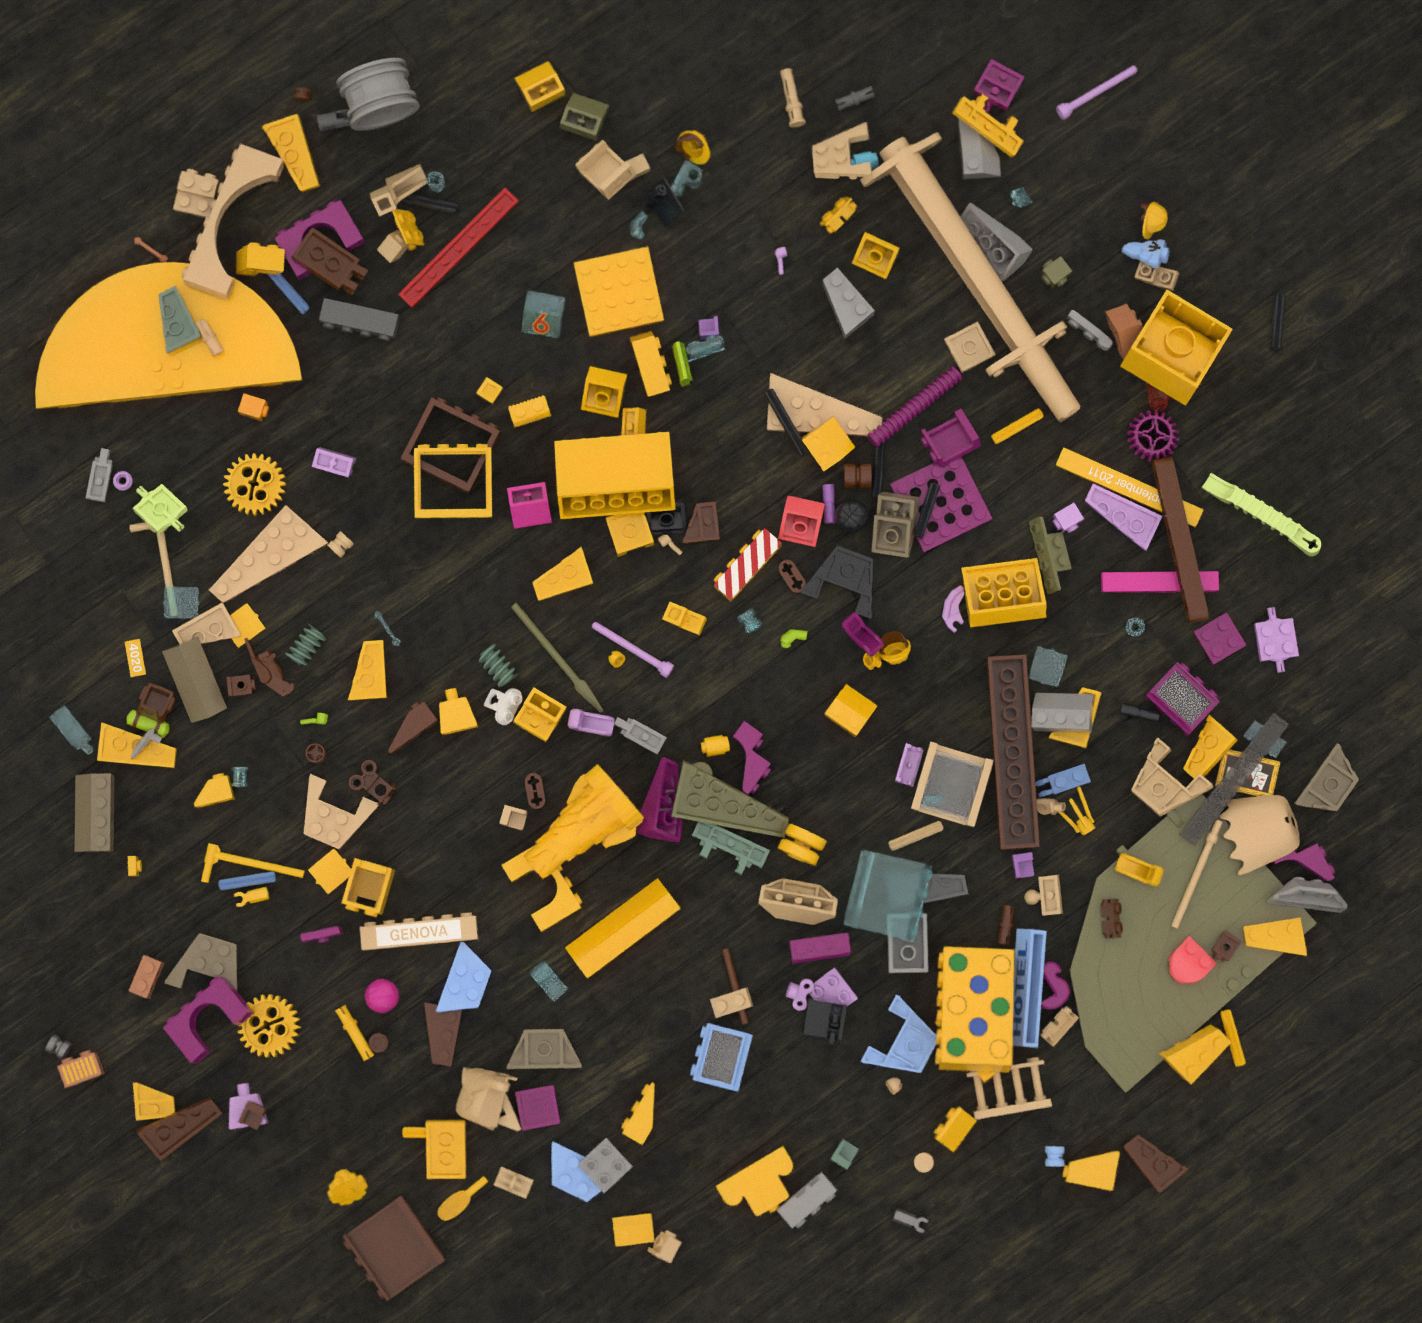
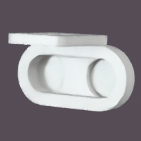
M515 688L508 689L505 694L491 689L484 706L496 711L495 719L499 724L507 725L513 720L518 706L522 702V694ZM497 695L498 702L491 704L492 697Z

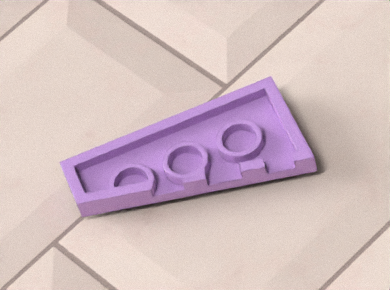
M1095 484L1092 485L1084 501L1144 551L1147 550L1162 518L1161 515Z

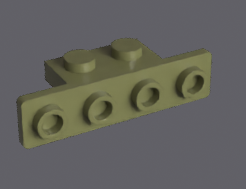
M1037 517L1029 521L1030 531L1042 571L1044 586L1047 594H1052L1061 590L1057 572L1068 571L1072 568L1063 532L1047 535L1043 517Z

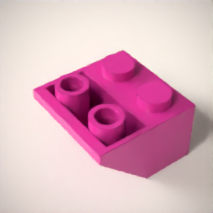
M545 482L507 488L514 529L552 523Z

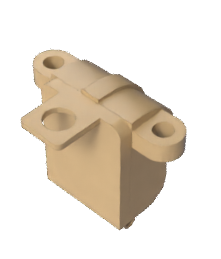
M463 1067V1087L456 1104V1112L465 1119L493 1130L497 1127L505 1093L509 1089L508 1079L517 1081V1078L509 1074L493 1072L482 1068Z

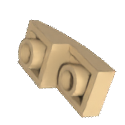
M1140 261L1135 279L1173 291L1179 273L1178 271L1160 266L1158 269H1155Z

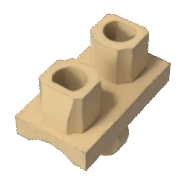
M501 1167L494 1185L527 1198L534 1180Z

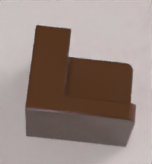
M247 1101L238 1122L257 1130L266 1114L267 1108L252 1101Z

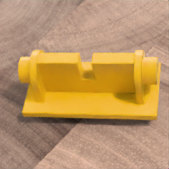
M840 198L835 203L836 207L824 214L819 224L828 226L826 230L830 234L836 232L844 223L840 217L842 216L847 220L856 211V204L854 202L849 203L852 198Z

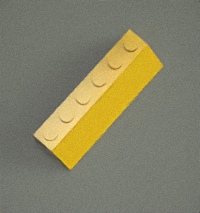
M657 878L566 946L565 949L584 975L590 978L681 908Z

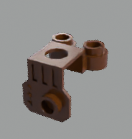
M366 760L361 766L364 774L362 776L353 775L349 779V786L356 791L364 788L379 801L377 804L379 807L382 804L385 806L391 800V795L395 792L397 786L395 784L390 786L376 774V763L372 760ZM368 765L373 766V770L371 772H368L366 770V767ZM357 779L361 781L358 787L354 786V781ZM379 784L386 787V793L382 796L377 795L375 792V788Z

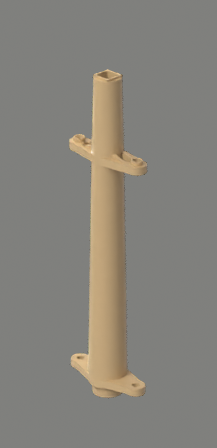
M934 133L926 139L909 145L905 137L895 140L879 153L884 163L872 171V179L865 180V177L860 180L864 187H867L891 174L1012 351L986 369L989 377L992 375L997 377L1004 372V368L1019 364L1056 419L1060 422L1064 421L1080 409V404L1043 346L1053 337L1058 339L1066 334V324L1062 321L1040 335H1035L921 156L922 153L942 140L939 133Z

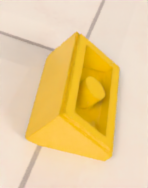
M623 408L622 435L645 434L646 410L642 408Z

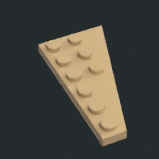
M770 373L769 389H774L795 428L800 433H809L832 416L835 417L845 433L851 436H868L869 432L872 433L873 429H877L878 425H882V417ZM768 404L767 431L785 432L772 407Z
M285 505L209 591L221 602L226 603L268 577L291 566L303 557L328 545V542Z

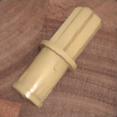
M205 319L198 321L196 327L203 337V343L207 344L213 357L222 353L224 350L215 337L216 333L213 334Z

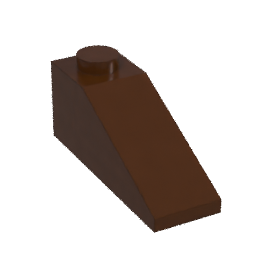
M418 701L410 707L411 711L408 712L388 749L391 755L439 722L425 702L420 703Z

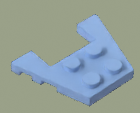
M896 995L888 1010L905 1019L899 1034L887 1055L868 1046L861 1062L921 1073L936 1045V1035L901 997Z

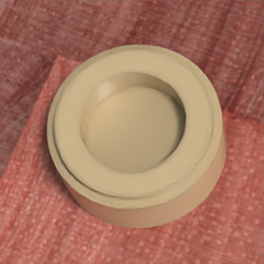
M920 1153L914 1159V1166L920 1172H928L933 1167V1158L928 1153Z

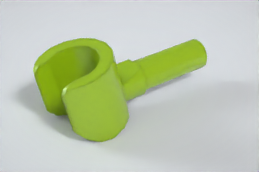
M317 713L316 719L300 720L301 725L310 723L325 725L328 715Z

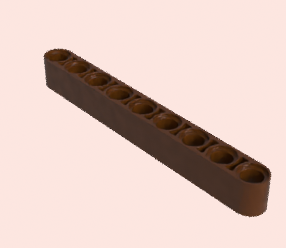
M1173 458L1152 460L1153 474L1187 621L1192 623L1208 620L1207 604Z

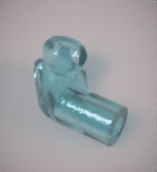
M643 211L630 224L631 235L637 240H641L644 237L642 224L648 218Z

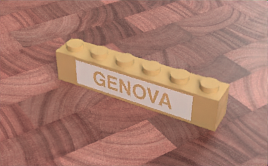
M461 913V917L453 918V914L441 915V919L434 920L433 916L422 917V921L414 922V918L403 919V923H395V920L383 921L384 925H376V922L364 923V927H360L361 947L363 951L479 940L477 916H472V913Z

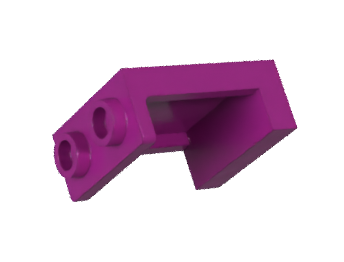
M962 409L955 411V418L928 432L925 429L921 430L922 437L920 439L925 448L929 447L931 459L934 463L938 462L940 467L981 446L977 433Z

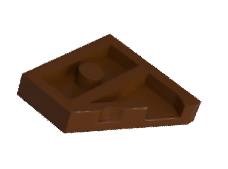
M716 501L697 503L683 538V544L720 540Z

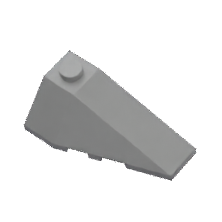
M958 118L963 179L1001 177L1000 160L994 144Z
M972 203L968 204L961 215V219L1002 282L1021 267L1033 249L1021 237Z

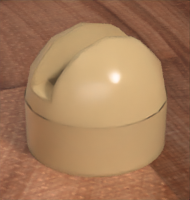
M894 1077L886 1081L887 1088L891 1094L894 1095L901 1090L902 1083L900 1079Z

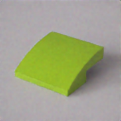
M678 341L673 344L672 349L681 386L690 385L689 381H692L685 345Z

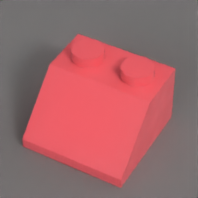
M787 496L778 539L815 547L825 504Z

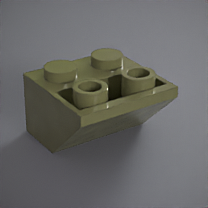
M573 93L560 122L561 129L597 141L609 105Z

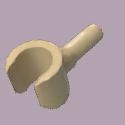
M662 535L658 538L662 547L668 544L679 556L681 555L682 551L672 542L668 535Z

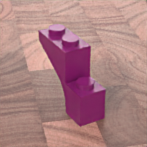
M744 721L733 738L742 745L746 753L743 792L749 795L750 792L754 794L759 788L758 781L760 778L763 777L765 779L769 774L771 763L753 751L754 748L758 749L764 740L761 739L763 734Z
M1314 844L1298 853L1294 850L1288 855L1272 862L1274 865L1285 860L1295 861L1323 881L1334 879L1333 874H1335V871L1330 863L1327 864L1324 858L1326 853L1323 847L1318 846V844Z

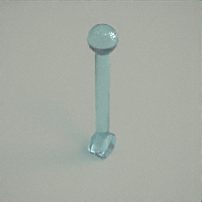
M377 611L374 614L375 618L379 619L392 638L393 644L395 646L400 645V640L394 636L383 620L382 613Z

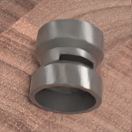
M54 1034L49 1040L45 1051L50 1054L54 1053L57 1058L63 1060L69 1052L72 1043L63 1041L60 1036Z

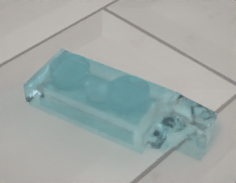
M65 705L49 717L77 750L82 748L86 754H90L94 750L88 743L91 740L88 736L89 734Z

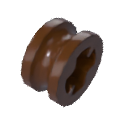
M295 88L296 95L293 97L295 100L310 101L309 95L312 92L311 90Z

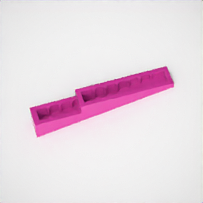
M1218 571L1199 572L1204 592L1219 591ZM1176 572L1101 573L1102 592H1180Z

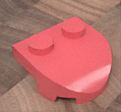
M1190 936L1168 958L1169 973L1174 980L1181 984L1197 983L1217 964Z

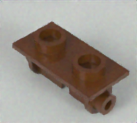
M1104 899L1101 904L1102 917H1109V921H1102L1103 935H1105V938H1121L1123 932V925L1120 922L1119 915L1122 912L1119 899H1111V903L1110 899Z

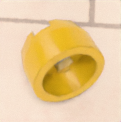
M612 651V655L608 656V660L613 667L618 668L624 663L625 656L619 651Z

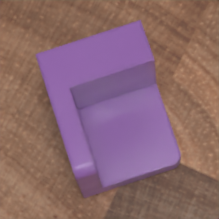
M714 316V319L699 320L700 340L719 339L718 316Z
M1032 852L1012 855L1015 879L1034 876Z

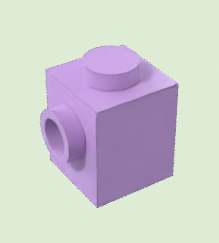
M1072 503L1055 513L1052 522L1057 530L1061 529L1063 533L1065 531L1070 533L1078 528L1077 524L1082 522L1084 518L1075 503Z

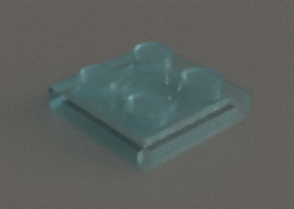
M711 335L706 338V341L701 343L699 341L689 343V347H686L688 362L724 350L722 335Z

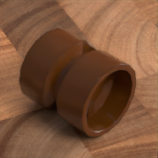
M860 463L858 467L855 464H844V489L856 488L857 485L860 488H871V463Z

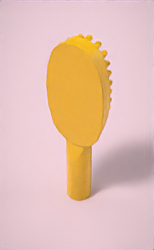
M481 1177L466 1191H458L447 1198L438 1209L439 1218L446 1221L461 1213L469 1204L470 1197L488 1183L486 1177Z

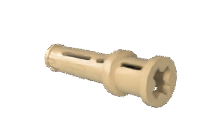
M792 69L781 70L780 74L787 100L786 111L789 113L790 118L789 127L802 126L806 121L802 116V104L798 101Z

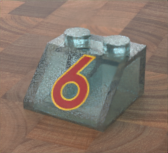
M528 290L521 331L559 338L566 304L565 297Z

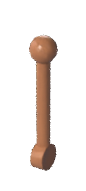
M136 237L134 239L135 244H140L141 246L146 248L148 251H150L158 258H160L161 262H167V256L161 255L158 252H156L154 249H152L144 242H142L141 238Z

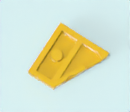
M133 1083L136 1120L165 1118L176 1113L173 1096L140 1083Z

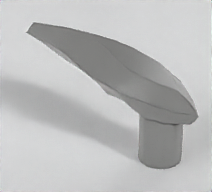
M154 729L147 731L136 745L131 759L135 758L148 745L150 740L159 744L162 737L155 734Z

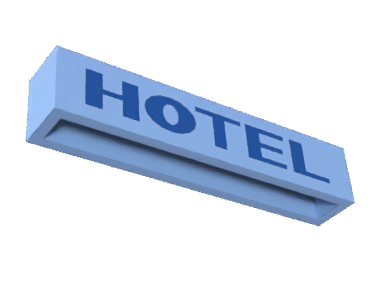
M1017 929L1013 977L1012 1046L1038 1048L1046 931Z

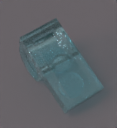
M685 160L671 186L676 197L682 195L685 189L684 184L690 187L700 185L702 182L701 169ZM690 173H696L698 174V178L696 180H690L688 178V175Z
M544 960L529 972L532 978L553 1001H556L568 990L566 985Z

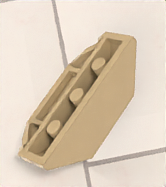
M784 878L767 885H762L759 904L775 918L811 925L834 918L838 899L833 897L821 885Z

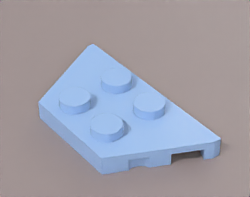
M462 941L460 942L436 1009L437 1013L478 1008L487 985L491 970Z
M553 1142L552 1185L588 1202L601 1190L578 1166L585 1157Z

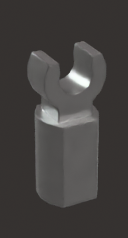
M899 1208L896 1209L893 1221L910 1228L915 1226V1229L919 1232H924L923 1229L919 1228V1222L924 1221L928 1223L926 1218L920 1217L917 1219L914 1214Z

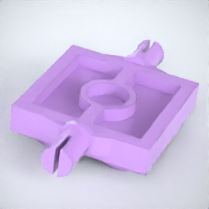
M1275 607L1267 608L1269 620L1254 624L1260 662H1276L1277 673L1285 672L1283 660L1299 656L1293 618H1276Z

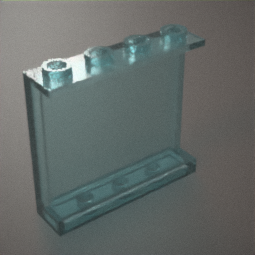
M862 850L843 925L913 942L918 933L917 924L923 913L922 904L923 900L927 897L926 888L928 881L932 877V867L924 863Z

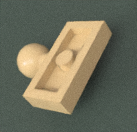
M1059 875L1038 877L1040 893L1036 890H1028L1024 896L1026 903L1035 905L1041 900L1042 916L1063 914Z

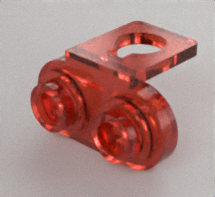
M1146 382L1149 405L1153 411H1164L1167 407V400L1177 401Z

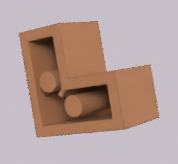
M1127 304L1105 312L1108 326L1115 336L1118 352L1123 360L1143 329L1140 319L1137 320L1135 311L1130 310Z

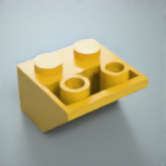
M549 62L515 78L532 112L565 96V89Z
M960 1107L951 1108L945 1116L947 1120L944 1125L940 1123L933 1132L936 1134L934 1138L952 1152L956 1150L976 1123V1120Z

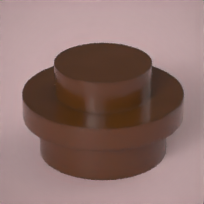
M376 1033L370 1037L369 1047L374 1052H383L388 1047V1039L384 1034Z

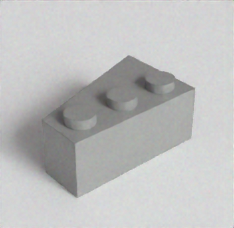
M820 1172L780 1206L777 1211L791 1228L794 1226L799 1228L806 1222L804 1218L809 1214L813 1216L821 1209L820 1205L824 1201L828 1203L836 1196L834 1193L837 1190Z

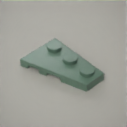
M174 286L158 294L166 353L169 354L201 338L177 287Z

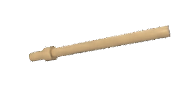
M1215 820L1211 832L1206 836V844L1171 924L1176 929L1179 928L1211 849L1219 838L1217 835L1223 823L1219 820Z

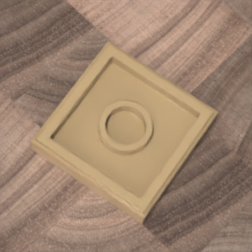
M978 322L944 339L961 373L996 355Z

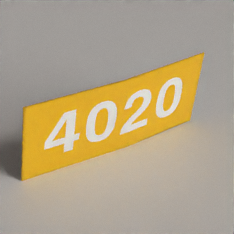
M140 639L126 641L125 647L131 677L145 675Z

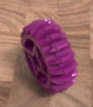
M1150 410L1146 412L1147 417L1143 413L1139 414L1140 419L1135 417L1133 419L1135 424L1130 423L1129 425L1132 430L1127 432V435L1133 436L1127 439L1129 443L1134 442L1130 449L1137 448L1134 454L1138 455L1141 452L1140 459L1142 460L1147 455L1148 462L1152 461V456L1155 459H1160L1159 455L1162 458L1167 457L1166 453L1171 455L1173 452L1170 448L1175 449L1177 447L1173 442L1179 440L1178 437L1173 436L1179 432L1177 429L1172 430L1176 423H1168L1172 418L1169 416L1165 420L1164 412L1159 417L1157 410L1154 411L1153 416ZM1152 422L1149 430L1138 431L1142 424ZM1157 423L1166 429L1168 435L1159 431ZM1154 429V436L1157 437L1152 442L1151 436H1148L1147 434L1150 435ZM1138 437L1147 441L1148 449L1141 445ZM1168 441L1164 448L1154 451L1156 442Z

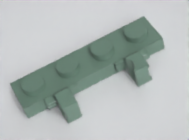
M698 822L692 834L693 837L701 840L699 844L703 846L700 853L701 857L707 859L711 849L716 850L717 848L736 856L735 860L739 861L735 873L742 875L745 867L750 868L752 864L762 869L770 850L714 824Z

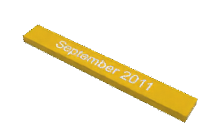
M1063 447L1055 466L1162 513L1156 488ZM1183 501L1188 525L1195 528L1203 509Z

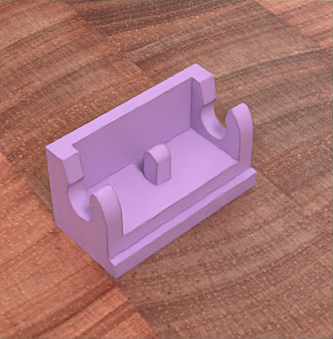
M319 447L316 449L312 467L349 477L353 472L352 467L356 462V458Z
M905 744L895 782L911 787L914 786L924 751L922 748Z

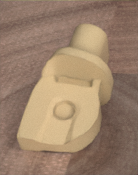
M1050 798L1036 799L1037 811L1040 814L1046 815L1051 813L1056 815L1057 812H1063L1066 809L1065 802H1058Z

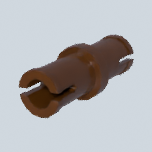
M1003 905L1001 922L998 924L1000 930L997 943L1010 944L1011 928L1014 927L1012 921L1015 906Z

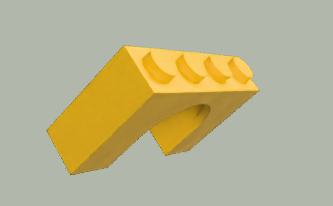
M533 847L502 865L512 883L529 872L534 871L524 858V855ZM561 865L551 873L557 883V893L554 900L532 914L541 932L580 910V904L583 903L577 893L573 895L570 889L573 885L568 877L563 878L560 873L563 870Z

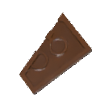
M1136 1135L1122 1146L1123 1150L1157 1193L1162 1192L1189 1170L1139 1135Z

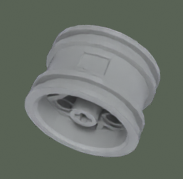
M386 58L372 61L347 71L337 79L336 83L338 88H340V95L346 98L349 107L347 116L352 129L370 130L384 127L409 117L419 109L420 105L418 100H416V93L410 90L407 81L409 72L404 59Z

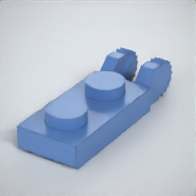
M1085 764L1036 781L1035 787L1050 782L1052 789L1041 791L1038 794L1039 798L1050 794L1055 795L1090 783L1091 781Z

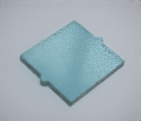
M164 587V601H162L164 605V619H194L197 617L198 605L200 604L198 601V587Z
M1037 646L1028 678L1041 682L1042 685L1048 684L1058 688L1068 655L1055 652L1054 649L1049 650Z

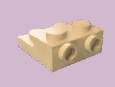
M187 169L186 172L181 171L173 209L203 218L210 217L212 212L211 205L213 200H216L220 186L219 180L216 179L215 175L208 173L205 176L197 175L198 172L192 169Z

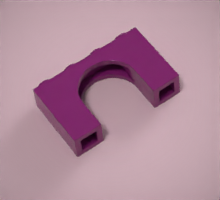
M341 200L330 202L326 205L327 208L322 211L316 210L310 214V218L306 220L301 219L294 223V227L289 230L283 229L277 233L275 240L281 249H285L284 255L299 280L312 272L292 260L291 257L312 227L314 229L317 227L333 229L339 235L348 252L365 243Z
M225 977L214 978L206 990L198 992L195 995V999L191 1003H186L180 1009L181 1012L176 1016L170 1017L166 1021L167 1024L163 1027L190 1063L198 1064L211 1052L196 1030V1019L202 1009L209 1005H217L225 1012L233 1024L239 1026L254 1014L253 1010Z

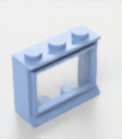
M707 1023V1027H702L700 1035L703 1038L702 1046H697L695 1054L696 1057H699L697 1065L693 1064L690 1075L694 1076L693 1080L738 1091L752 1035Z

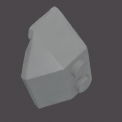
M1294 877L1267 899V904L1338 913L1347 909L1346 902L1330 884L1323 883L1322 880L1317 879L1305 881L1302 877Z

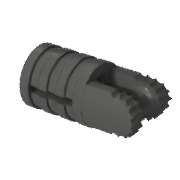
M349 109L318 114L317 119L320 131L350 126V120L347 116Z

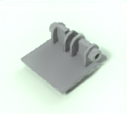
M607 1138L578 1164L603 1193L633 1167Z

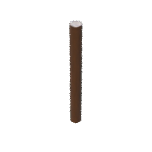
M729 948L723 949L722 954L731 988L735 992L740 990L730 950ZM746 1010L738 1011L741 1025L749 1023Z

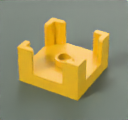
M644 513L619 514L606 517L618 557L627 554L628 551L654 545Z

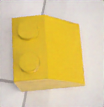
M590 366L585 381L581 410L618 418L627 374Z
M834 416L802 437V441L823 471L840 461L855 448Z
M846 684L824 716L856 737L877 708V705Z

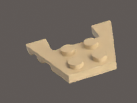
M867 122L812 146L816 178L839 179V176H849L850 179H857V177H865V180L872 179L870 162L851 165L850 143L869 140Z
M1157 738L1131 791L1155 813L1162 816L1212 789L1213 784L1199 774L1185 788L1159 765L1170 753L1171 749Z
M310 774L304 834L340 850L356 830L379 807L378 803L363 797L356 814L348 813L319 800L327 781Z

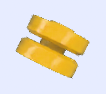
M789 824L785 834L793 839L794 842L782 839L778 849L800 862H806L815 866L819 855L810 850V848L822 851L827 841L798 826Z

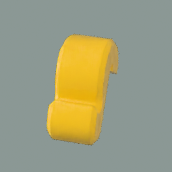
M1125 853L1120 854L1115 866L1116 872L1154 887L1159 886L1164 873L1162 867L1151 865Z

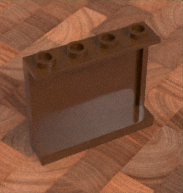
M403 1195L343 1236L345 1239L343 1243L349 1251L353 1250L356 1255L354 1257L355 1261L360 1267L363 1266L366 1269L365 1275L370 1283L374 1282L378 1287L376 1292L381 1299L385 1298L387 1301L446 1260Z

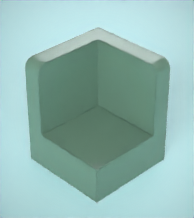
M842 1139L830 1159L848 1169L858 1152V1148Z

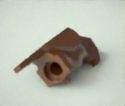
M245 638L250 658L260 681L283 697L292 694L295 690L294 683L290 684L284 681L282 670L275 662L276 653L270 650L257 657L248 638Z

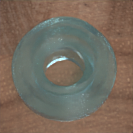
M1133 617L1126 623V631L1131 636H1140L1145 630V624L1140 618ZM1132 624H1137L1138 630H1133Z

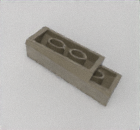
M198 637L162 651L191 723L207 719L227 709L219 685Z

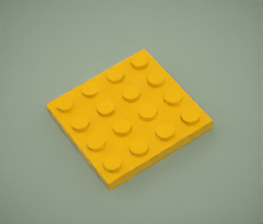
M648 247L574 262L590 337L664 321Z

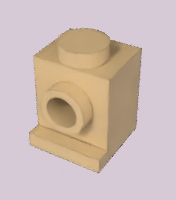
M668 1230L665 1233L661 1231L654 1241L653 1248L649 1247L647 1251L671 1263L681 1242L676 1239V1234Z

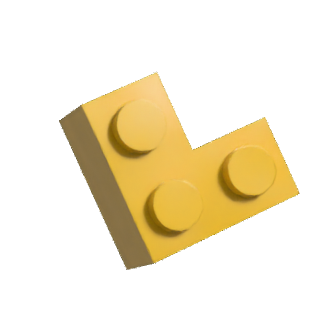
M249 243V245L237 251L236 274L255 276L258 273L279 275L284 271L285 249H279L277 245L262 247L259 243Z

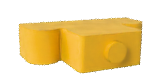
M782 1146L716 1185L724 1201L729 1205H737L741 1202L742 1196H744L756 1216L761 1215L767 1210L771 1213L780 1208L779 1203L789 1198V1194L778 1175L785 1176L789 1174L793 1164Z

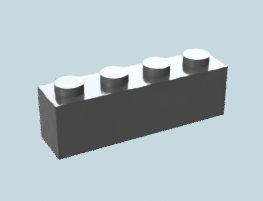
M326 298L323 300L319 317L320 323L325 328L334 329V327L342 328L341 331L346 333L356 331L365 337L375 335L379 336L378 339L383 341L395 340L400 319L399 315Z

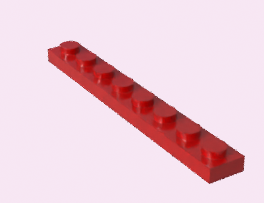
M504 188L398 295L413 309L519 203V200Z

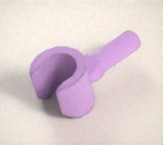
M781 247L775 251V255L778 260L779 274H784L782 258L787 256L785 247Z

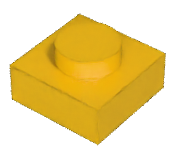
M486 378L476 394L493 404L503 390V387Z
M128 856V876H139V872H142L141 860H138L137 856Z

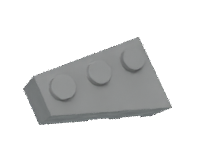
M838 268L823 279L822 285L836 315L844 339H846L874 315V309Z

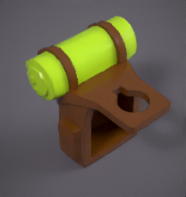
M149 683L148 686L143 688L139 696L140 704L137 710L129 712L127 724L146 732L154 729L155 734L164 738L170 728L165 720L167 714L171 713L175 705V693L161 686Z

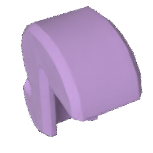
M580 709L570 710L567 726L572 730L609 737L612 735L615 719L610 716L583 712Z

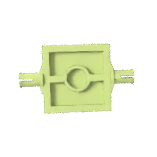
M161 484L150 492H147L142 486L137 488L136 492L143 498L133 507L134 512L156 533L160 534L171 525L178 532L181 529L183 530L184 525L178 519L188 511L187 507L164 485Z

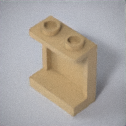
M604 140L596 144L590 152L576 163L580 174L608 200L636 175L632 166L616 155Z

